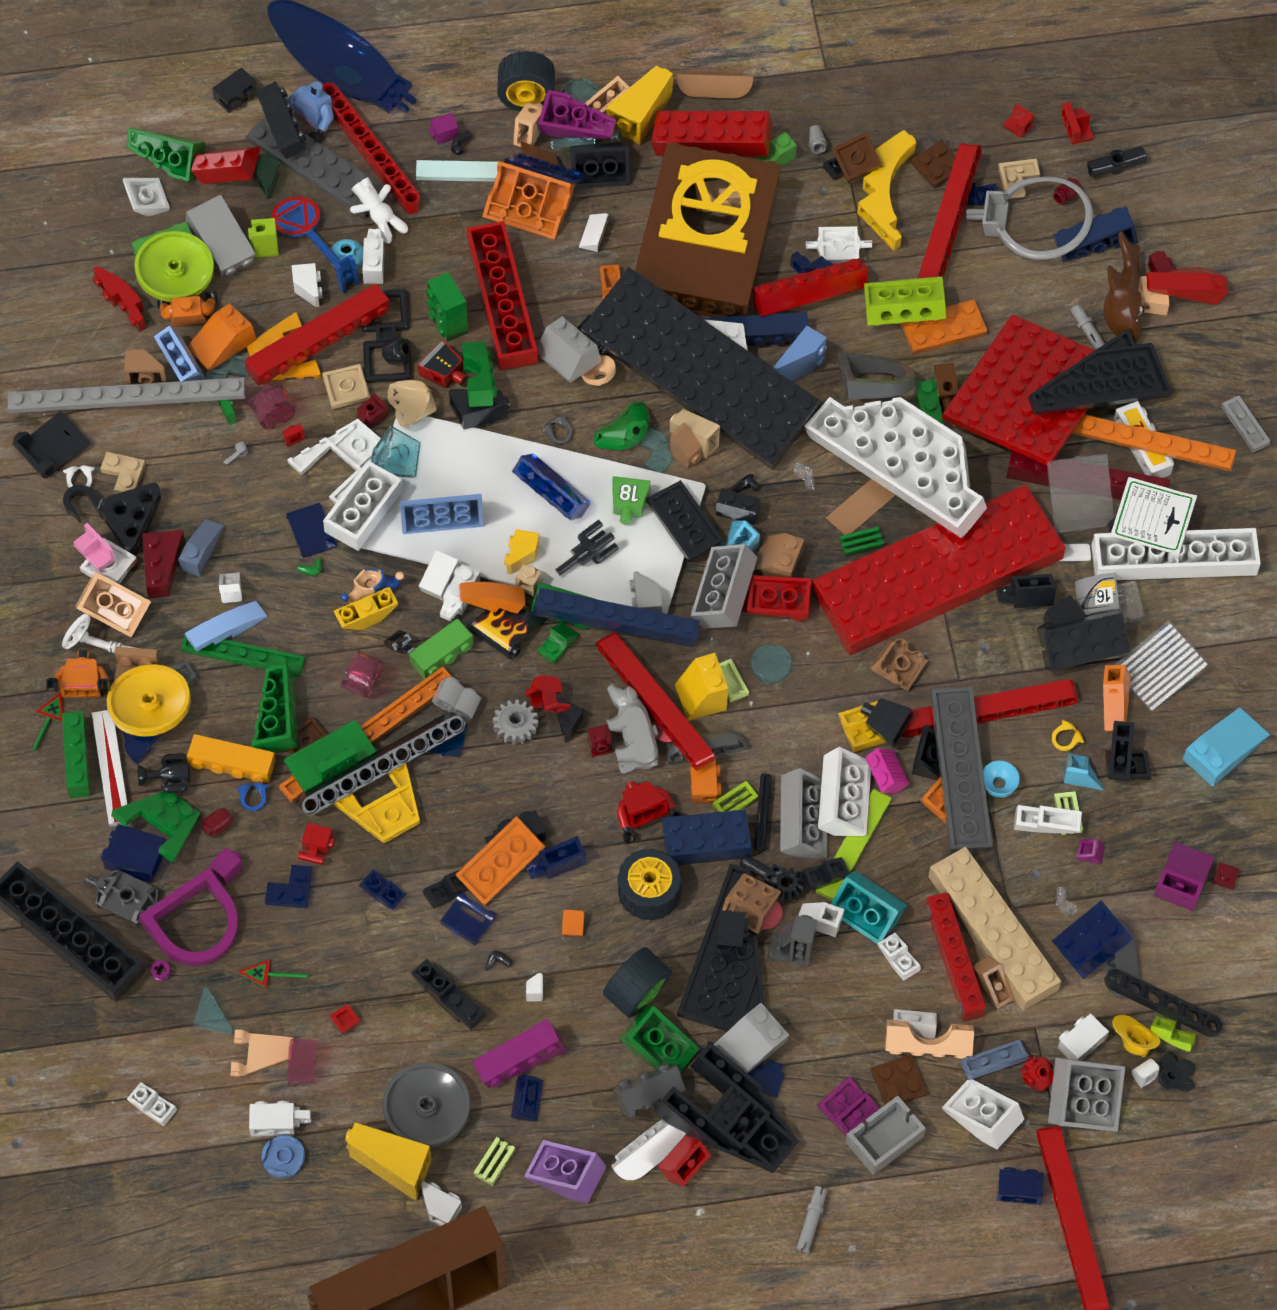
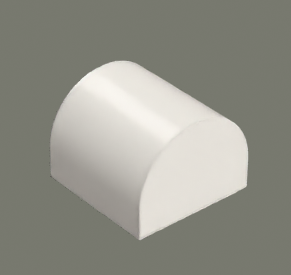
M1150 1058L1132 1070L1133 1078L1142 1088L1158 1078L1159 1066Z

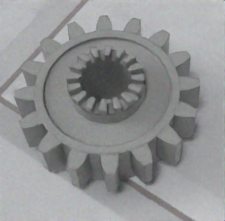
M509 700L507 701L508 706L505 707L501 704V711L495 710V717H493L494 732H498V738L503 737L505 743L509 741L513 745L518 742L524 744L526 739L531 740V734H536L535 727H538L537 713H533V706L527 708V702H523L521 705L519 700H516L515 704H512Z

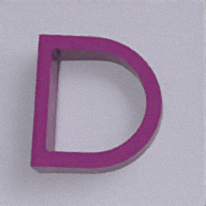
M207 868L139 915L140 924L160 950L170 959L188 966L206 965L220 959L232 947L237 935L238 919L233 900L210 868ZM207 888L226 913L228 920L227 930L221 941L208 950L201 952L183 950L168 939L157 924V921Z

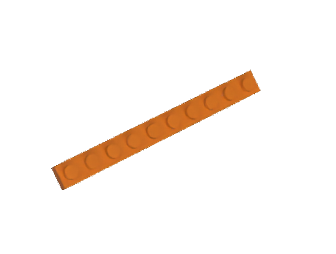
M1088 415L1083 416L1072 433L1227 471L1232 470L1237 454L1236 450Z
M443 666L360 726L372 745L432 702L441 680L452 677ZM293 775L279 785L280 791L291 803H294L298 796L303 793Z

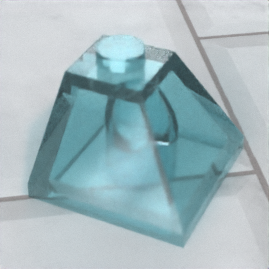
M389 426L374 447L371 462L397 477L415 478L421 442L395 427Z

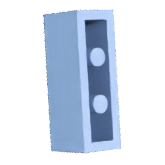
M169 325L154 336L180 381L206 379L179 332Z

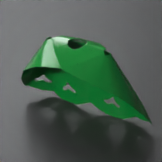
M641 401L629 404L627 409L616 420L595 432L594 446L608 450H625L643 441L651 425L649 408ZM634 427L640 428V432L637 435L633 433Z

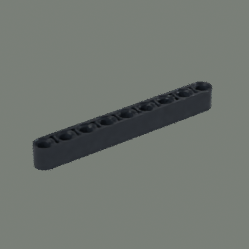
M454 712L445 713L380 749L376 754L306 793H301L297 798V806L307 814L312 815L459 734L465 728L464 719ZM456 718V725L450 727L451 720ZM438 728V735L436 737H432L433 730ZM420 738V745L418 747H414L415 740ZM402 748V755L400 757H396L397 750ZM384 758V765L382 767H378V761ZM366 768V775L364 777H360V771ZM348 779V785L341 787L342 781ZM326 789H330V795L324 798L323 792ZM308 799H312L311 806L305 808V802Z

